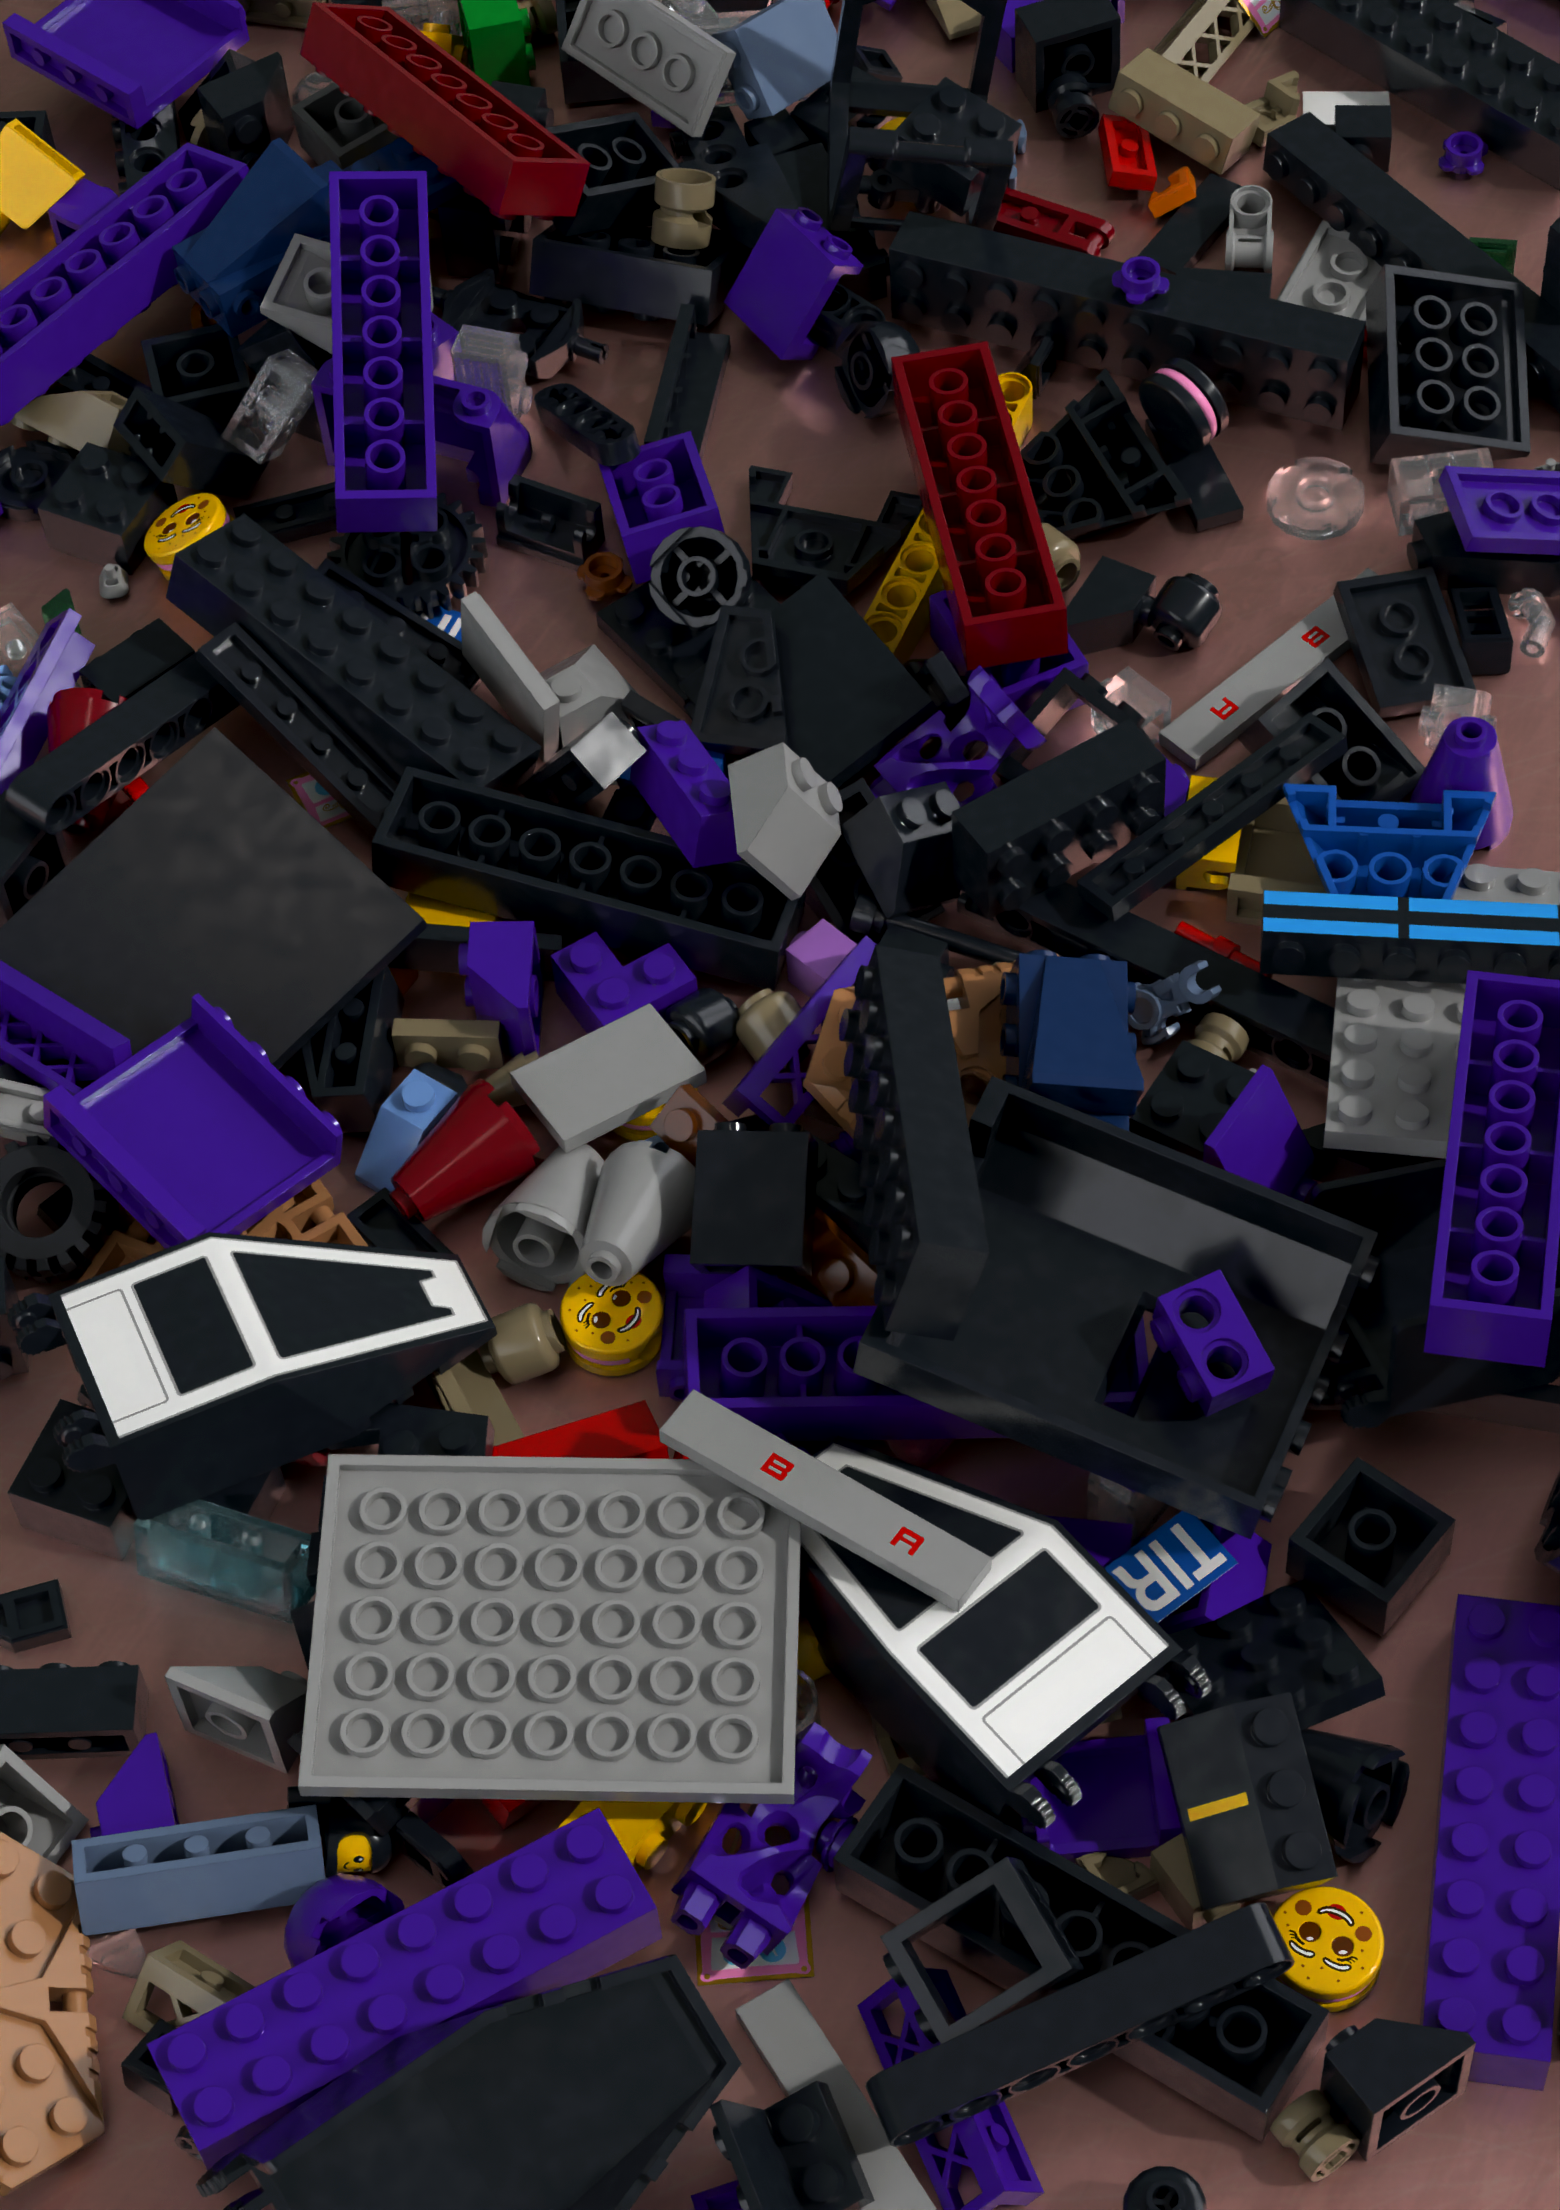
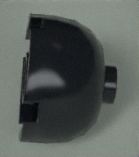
M868 320L850 324L843 329L835 351L843 350L842 366L834 367L835 379L842 399L854 414L860 413L862 410L866 414L864 418L872 419L896 413L891 357L920 353L918 345L907 330L893 322Z
M702 526L678 529L663 539L652 555L650 567H652V584L649 583L650 594L659 610L675 623L696 628L717 625L721 605L742 607L748 599L752 582L749 560L741 546L722 531Z

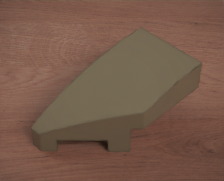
M1295 70L1269 80L1264 97L1245 104L1261 114L1252 141L1259 147L1266 146L1268 133L1296 119L1300 93H1297L1299 73Z

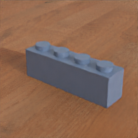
M316 1804L71 1840L74 1886L82 1933L85 1936L295 1905L306 1890L317 1881L325 1879Z

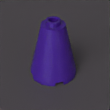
M1468 716L1455 719L1447 725L1411 795L1409 803L1441 804L1443 790L1497 792L1496 800L1474 850L1489 846L1490 851L1501 844L1510 831L1513 820V805L1498 737L1494 727L1481 718Z

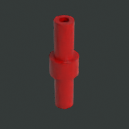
M1184 921L1180 922L1176 927L1175 934L1260 973V962L1240 952L1241 946L1221 935L1214 938ZM1263 974L1269 978L1273 976V974Z

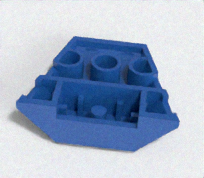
M1283 783L1284 795L1324 889L1328 894L1453 900L1497 795V792L1443 790L1441 804L1336 800L1337 785Z

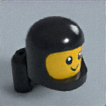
M298 1786L287 1787V1809L316 1804L320 1836H322V1853L324 1866L326 1867V1878L351 1872L378 1873L391 1861L395 1848L394 1828L382 1837L351 1806H347V1802L342 1797L300 1796Z

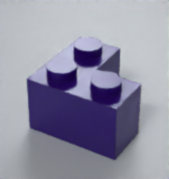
M594 932L550 955L556 993L587 1034L649 1003L663 1018L670 1006L698 990L697 978L670 943L622 966L598 933Z

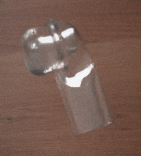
M1526 587L1521 592H1515L1510 596L1508 608L1509 611H1515L1513 614L1515 618H1525L1528 623L1520 644L1521 651L1529 657L1539 658L1546 650L1556 625V619L1542 593L1536 589Z

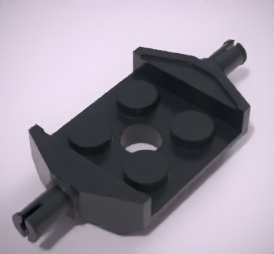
M489 268L457 285L454 290L450 289L447 291L432 286L434 306L442 309V320L459 331L462 353L537 379H551L569 360L574 362L577 356L595 361L598 364H603L604 360L606 361L608 357L609 346L607 344H601L583 336L584 316L582 300L575 298L569 309L496 284L494 270ZM511 332L524 333L514 335L511 338L504 337L506 334H509Z

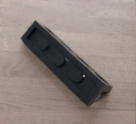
M680 304L644 444L691 431L702 461L731 350L730 335L697 332L694 304Z

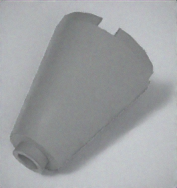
M638 1140L623 1143L609 1154L600 1171L579 1257L583 1270L594 1281L612 1287L625 1284L692 1228L695 1167L681 1153L669 1148L667 1153L649 1148L652 1142Z
M584 1144L565 1153L558 1146L490 1214L483 1227L482 1244L486 1253L489 1247H491L499 1258L496 1267L504 1275L529 1288L540 1291H554L557 1284L569 1283V1288L574 1281L585 1274L580 1263V1251L600 1171L604 1160L594 1148Z

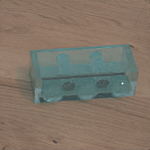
M200 1499L148 1520L137 1518L133 1524L137 1571L140 1576L292 1625L293 1620L290 1611L308 1604L316 1593V1589L312 1588L306 1576L311 1534Z

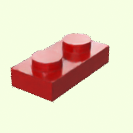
M1102 114L1098 133L1108 186L1118 187L1123 190L1136 189L1152 192L1157 180V172L1149 131L1137 126L1134 122L1123 116Z

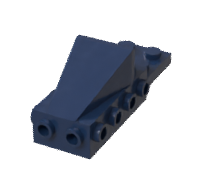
M279 137L269 144L209 226L172 246L177 267L173 269V274L180 288L201 306L209 318H213L231 338H234L268 319L267 316L260 313V305L295 233L330 243L329 171H427L428 212L464 193L463 186L454 178L440 173L437 170L438 166L428 157L414 152L412 149L413 145L403 137L397 138L392 143L357 160L343 170L332 160L312 169Z
M1032 950L1026 954L1019 953L1010 973L1004 972L1002 974L1000 984L1001 1005H1006V1023H1003L1000 1034V1055L1006 1056V1074L1002 1076L1001 1080L1129 1131V1117L1135 1115L1137 1102L1144 1092V1079L1136 1060V1034L1128 1032V1015H1132L1135 1008L1136 985L1134 982H1128L1127 962L1113 961L1110 957L1103 954H1087L1080 958L1057 956L1055 952L1049 950Z

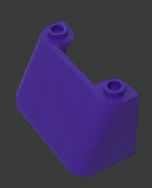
M331 358L321 366L311 383L327 464L335 467L333 358ZM433 376L436 454L469 462L466 467L468 482L476 484L478 482L480 484L478 489L480 504L496 508L498 502L506 504L509 499V481L514 474L519 476L523 474L533 453L529 431L495 392L486 388Z

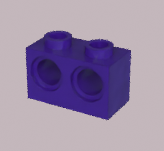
M1220 1269L1157 1298L1152 1316L1153 1320L1150 1321L1153 1337L1162 1352L1171 1351L1180 1368L1177 1371V1378L1184 1395L1191 1403L1198 1401L1206 1417L1269 1388L1275 1367ZM1195 1312L1202 1315L1209 1325L1201 1329L1191 1328L1183 1323L1180 1316L1184 1313ZM1213 1362H1224L1234 1369L1236 1376L1229 1379L1218 1378L1209 1371L1207 1365Z

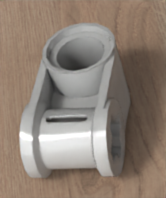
M1245 185L1236 189L1231 195L1229 229H1226L1225 270L1261 268L1264 273H1272L1274 230L1271 229L1273 200L1268 190L1261 186Z

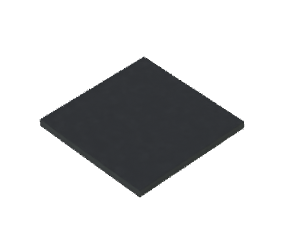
M214 727L0 927V960L130 1039L132 1056L189 1019L192 1011V997L199 993L213 1007L218 1006L222 1008L232 1020L234 1028L249 1042H257L268 1055L270 1063L279 1070L413 942L428 925L413 908Z

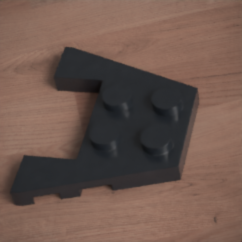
M751 465L749 468L752 578L781 585L803 587L819 573L823 572L842 595L848 596L905 542L923 509L920 495L891 490L878 520H865L785 505L793 489V473Z
M389 1403L369 1417L371 1426L353 1438L328 1447L329 1450L379 1444L378 1455L493 1456L495 1430L488 1416L404 1404L398 1406L396 1403ZM321 1532L311 1533L306 1576L313 1589H316Z

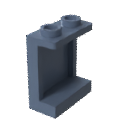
M778 0L730 29L720 30L711 35L736 52L727 76L735 91L736 103L748 120L773 116L831 81L837 32L823 0Z

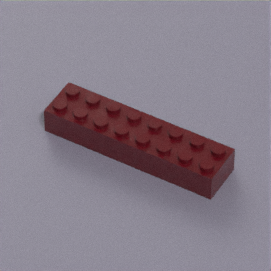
M312 3L300 55L316 67L315 71L319 75L330 78L340 86L339 91L353 97L361 103L366 113L378 117L387 124L388 131L403 137L413 145L412 149L414 152L428 157L438 166L437 170L440 173L452 177L459 182L466 194L478 198L485 203L492 215L506 220H514L517 215H530L546 221L554 220L555 216H576L590 162L390 7Z
M988 341L891 357L894 401L967 671L974 670L979 665L982 668L1068 653L1067 608Z

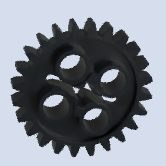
M440 493L437 496V531L410 532V555L413 569L412 584L406 585L404 571L405 550L402 532L338 533L337 537H330L329 539L331 552L327 553V558L412 612L423 611L429 619L434 618L433 607L439 605L443 609L451 611L452 597L462 599L468 596L466 586L479 587L478 574L486 573L485 558L488 557L483 526L482 524H476L473 510L463 512L462 501L460 500L447 506L446 494Z

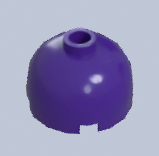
M341 1874L317 1881L296 1902L285 1926L284 1949L291 1968L404 1910L403 1901L378 1882L363 1876Z

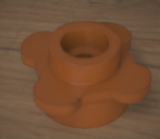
M598 552L588 557L585 563L578 567L577 578L584 581L587 587L585 592L588 599L601 601L604 597H611L617 592L626 593L632 588V578L625 575L623 570L624 563L621 557L611 552Z

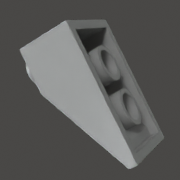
M295 233L260 305V313L332 354L330 243ZM430 273V292H431V311H432V309H433V307H434V303H433V293H432V283H431V273Z

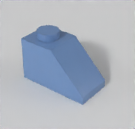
M414 1068L381 1105L355 1171V1179L377 1193L385 1187L392 1192L395 1188L391 1183V1177L458 1099L457 1092Z

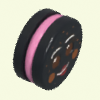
M1177 357L1168 359L1155 373L1145 378L1139 386V399L1150 422L1163 437L1185 452L1197 453L1210 443V440L1220 435L1228 427L1229 412L1221 393L1203 371L1185 359Z

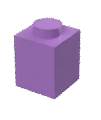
M825 919L820 920L808 931L798 933L792 939L788 948L785 949L788 981L811 998L857 944Z

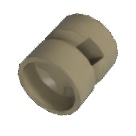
M667 168L657 171L654 201L660 205V208L654 210L652 217L651 240L654 243L683 250H696L710 246L713 217L707 212V209L714 206L716 177L708 172L689 168Z

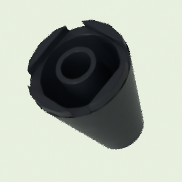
M1306 1728L1301 1733L1331 1851L1352 1864L1363 1862L1382 1843L1372 1838L1381 1823L1384 1822L1393 1826L1399 1815L1407 1792L1410 1774L1409 1764L1399 1760V1757L1406 1754L1392 1745Z

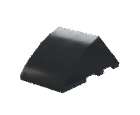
M1106 368L1095 378L1097 385L1079 402L1073 399L1065 407L1067 414L1049 432L1040 431L1020 451L1041 523L1050 524L1072 541L1091 537L1133 523L1155 513L1192 504L1188 493L1171 467L1165 464L1131 412L1126 398Z

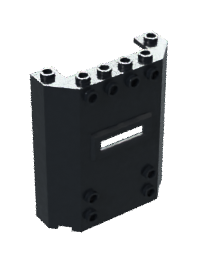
M992 1076L970 1119L968 1128L989 1256L954 1341L885 1331L882 1305H878L859 1342L853 1373L1251 1539L1260 1519L1271 1523L1277 1506L1281 1501L1293 1471L1282 1465L1288 1452L1297 1456L1300 1455L1312 1423L1302 1420L1307 1406L1316 1410L1319 1409L1331 1380L1330 1377L1321 1374L1326 1361L1337 1365L1350 1335L1349 1332L1340 1329L1356 1287L1368 1290L1381 1259L1370 1254L1378 1232ZM1220 1269L1275 1367L1269 1388L1206 1417L1198 1401L1191 1403L1184 1395L1177 1378V1371L1180 1368L1171 1351L1164 1353L1157 1346L1128 1413L1125 1414L1104 1405L1105 1398L1145 1310L1153 1313L1159 1296ZM1195 1312L1184 1313L1180 1316L1183 1323L1191 1328L1201 1329L1209 1325L1202 1315ZM1213 1362L1207 1365L1209 1371L1218 1378L1229 1379L1236 1376L1234 1369L1224 1362Z

